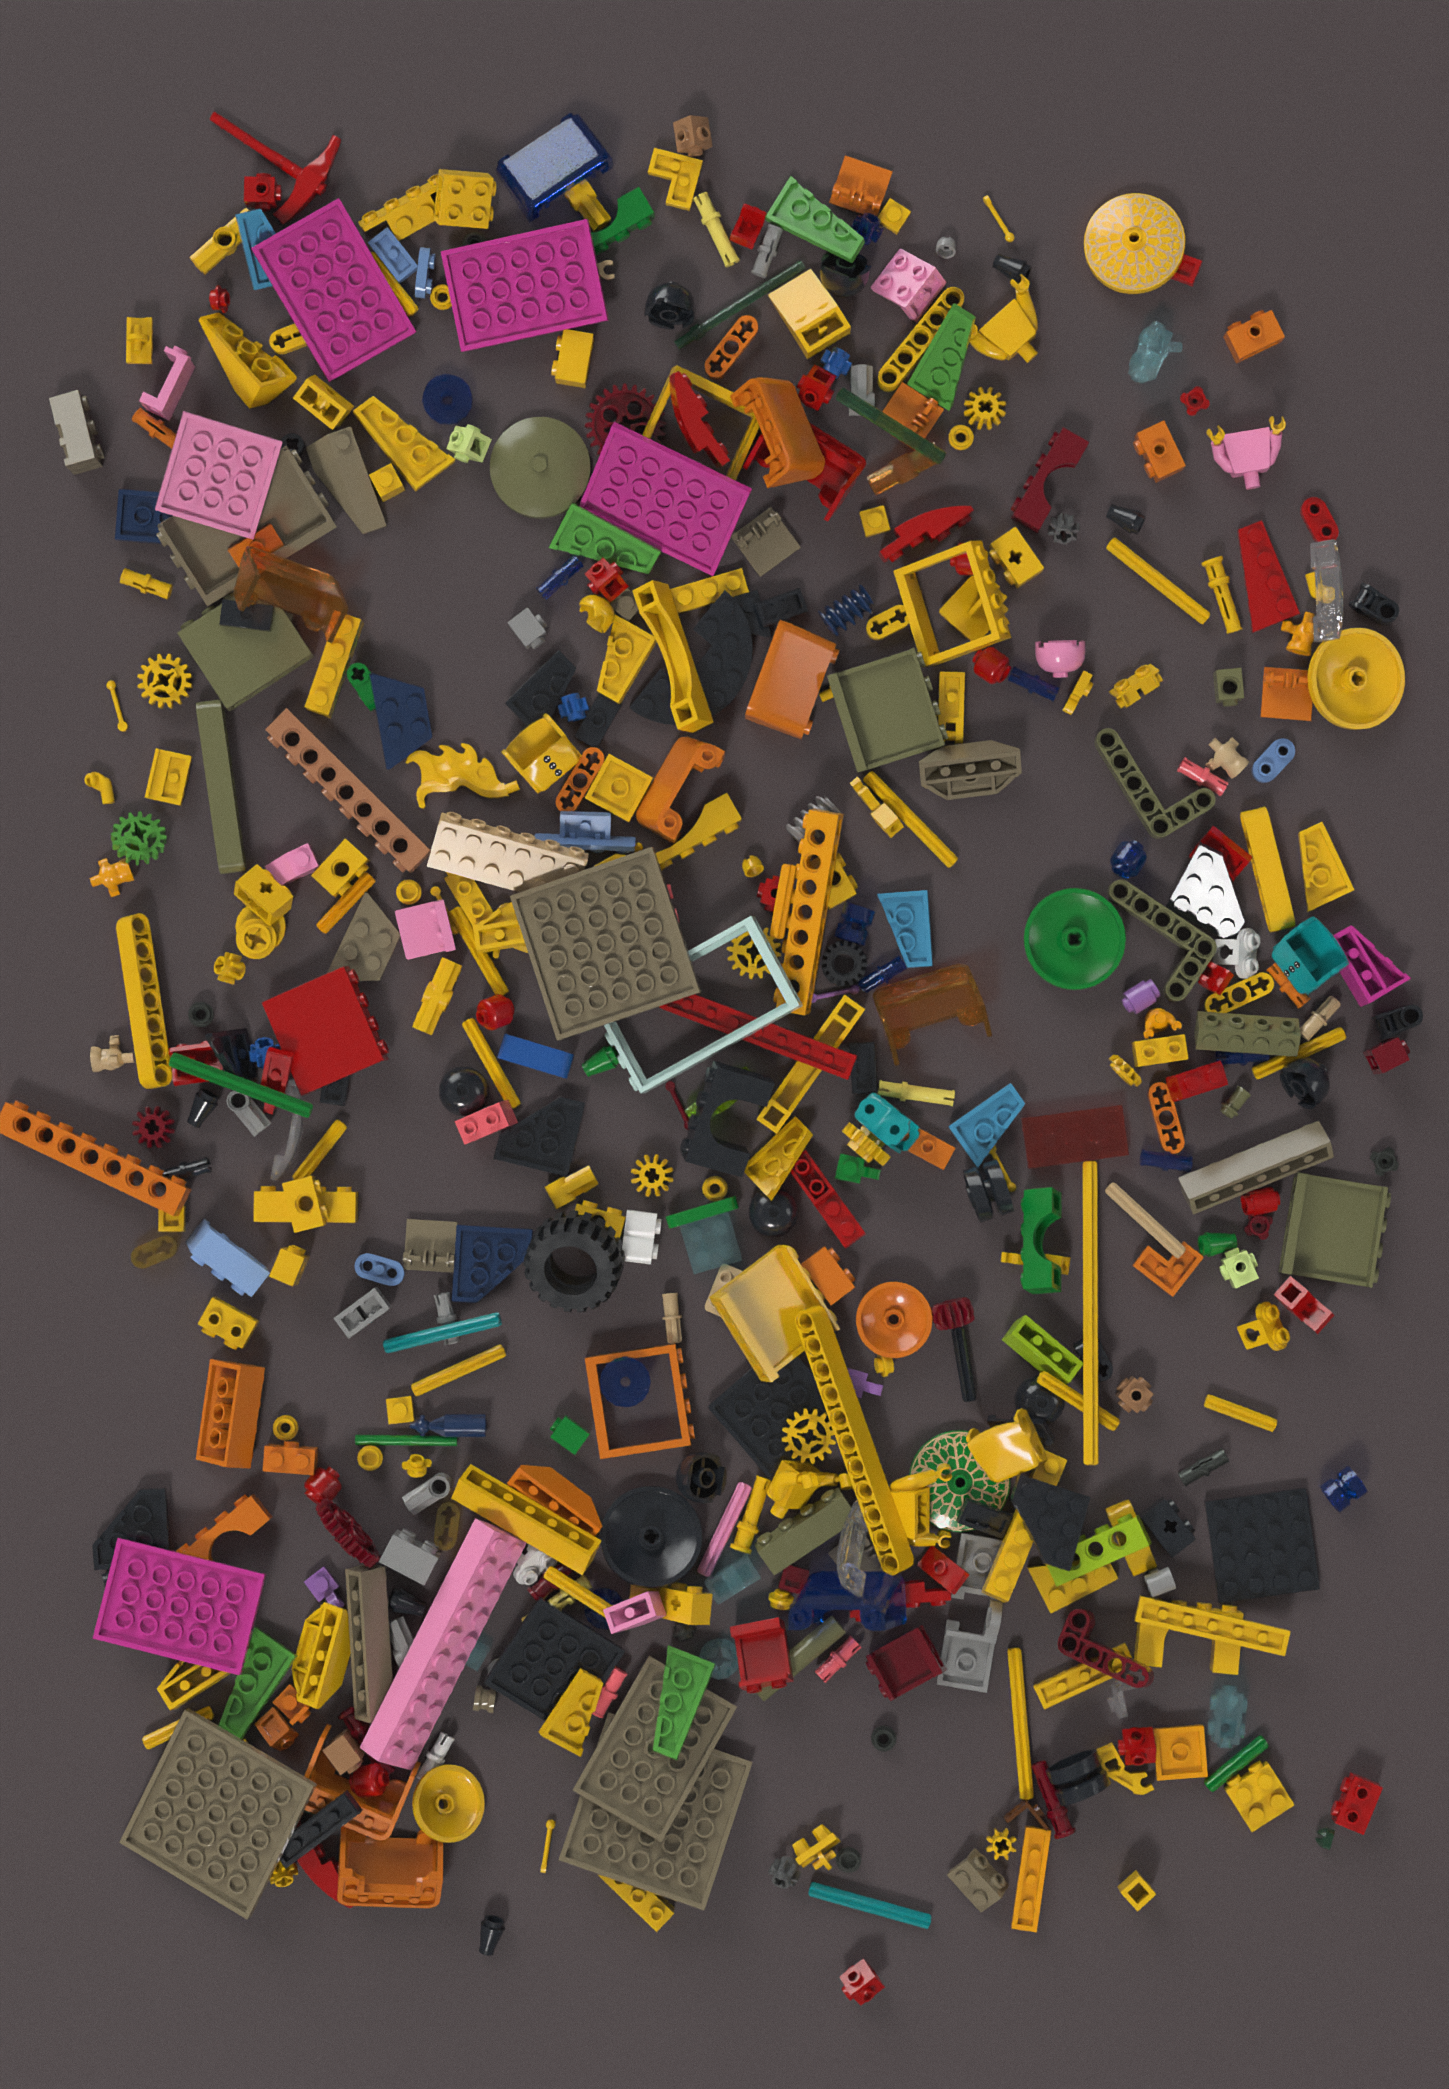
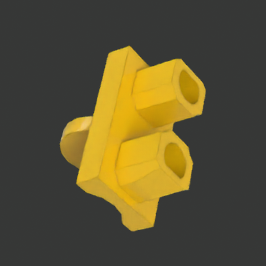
M127 317V364L153 363L152 317Z
M821 1824L812 1831L818 1841L817 1844L810 1847L805 1838H802L792 1845L797 1855L795 1860L803 1868L818 1857L819 1859L812 1863L815 1870L823 1865L827 1870L833 1868L830 1860L837 1856L833 1849L827 1854L824 1853L841 1841L836 1834L831 1833L825 1825Z

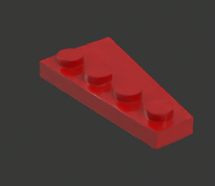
M1262 520L1239 529L1237 533L1241 561L1243 563L1251 631L1254 633L1299 615L1300 612Z

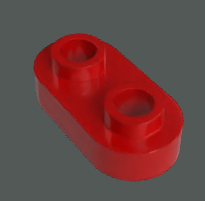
M1311 497L1305 500L1301 505L1300 514L1314 541L1322 546L1332 544L1338 537L1339 529L1325 502L1318 497ZM1310 506H1317L1318 513L1313 514L1310 511ZM1322 528H1328L1330 535L1325 536L1322 533Z

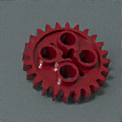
M624 383L620 391L616 385H613L612 393L606 388L603 390L604 398L599 395L595 396L598 405L590 403L589 408L594 412L586 413L585 417L590 419L591 422L585 423L584 427L591 429V432L586 434V438H594L590 447H599L597 456L601 454L609 432L605 433L604 429L611 428L614 422L621 424L623 419H625L626 423H630L645 417L647 419L646 422L632 424L628 429L635 431L637 428H646L656 405L652 403L654 395L647 398L645 397V388L638 393L635 384L631 390H628L626 383ZM633 403L637 404L640 408V414L636 416L631 415L627 410V406ZM607 410L613 411L616 415V421L607 422L603 417V413ZM662 412L660 418L665 415V412ZM659 420L651 436V440L661 445L662 443L657 437L665 436L666 433L661 431L660 428L667 425L666 422Z
M324 1498L316 1506L315 1510L321 1517L320 1520L324 1527L335 1537L334 1540L340 1544L346 1553L354 1558L356 1557L360 1563L369 1568L373 1567L380 1560L381 1556L378 1554L379 1551L375 1548L373 1540L362 1530V1526L357 1523L349 1512L340 1509L336 1503L334 1504L332 1500L329 1501L327 1498Z

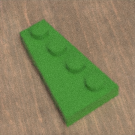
M955 303L950 308L907 385L929 399H935L940 406L948 411L953 407L976 318Z
M571 503L549 548L592 558L596 561L604 558L608 563L612 564L615 562L619 567L646 574L651 572L661 553V550L575 503Z
M254 1627L242 1675H237L235 1679V1686L232 1694L229 1696L219 1723L221 1728L240 1739H243L298 1656L258 1627Z
M669 1645L667 1648V1660L664 1669L653 1751L678 1760L716 1665Z

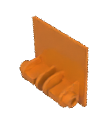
M845 155L829 203L877 219L893 171Z
M902 382L874 424L917 451L944 409L938 406V402L935 399L926 398Z
M1264 667L1260 717L1311 721L1313 701L1308 688V670Z

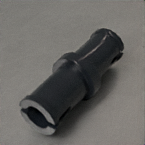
M204 1157L189 1163L183 1161L178 1166L164 1169L163 1175L170 1179L174 1175L189 1181L191 1177L211 1173L212 1167L208 1166L211 1164L209 1158Z

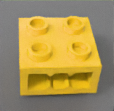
M439 169L434 220L439 225L488 229L489 221L491 222L493 219L491 199L496 194L494 178L488 173Z

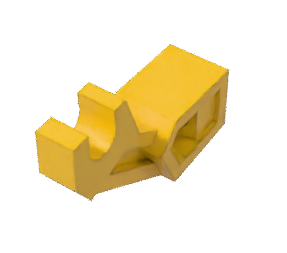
M858 777L850 782L857 795L872 811L870 813L872 818L890 838L904 828L894 812L885 803L880 804Z
M1002 1252L1001 1262L1023 1265L1021 1254ZM1045 1254L1049 1261L1061 1267V1274L1068 1275L1071 1257Z
M1112 1742L1096 1749L1102 1760L1100 1765L1107 1772L1108 1777L1130 1789L1134 1794L1144 1795L1154 1790L1151 1783L1146 1786L1140 1784L1141 1779L1148 1776L1146 1771L1128 1772L1124 1769L1125 1765ZM1116 1758L1118 1769H1108L1105 1763Z

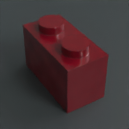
M1399 1037L1390 1038L1363 1052L1374 1075L1383 1074L1410 1060L1408 1057L1410 1050L1404 1040L1400 1041Z

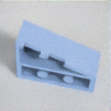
M205 1218L186 1240V1244L192 1253L191 1258L201 1266L204 1264L212 1268L211 1273L221 1281L225 1278L233 1283L231 1288L242 1296L246 1293L252 1297L270 1274L266 1266L243 1248L230 1241L229 1237L224 1233L221 1234L211 1227L210 1222Z

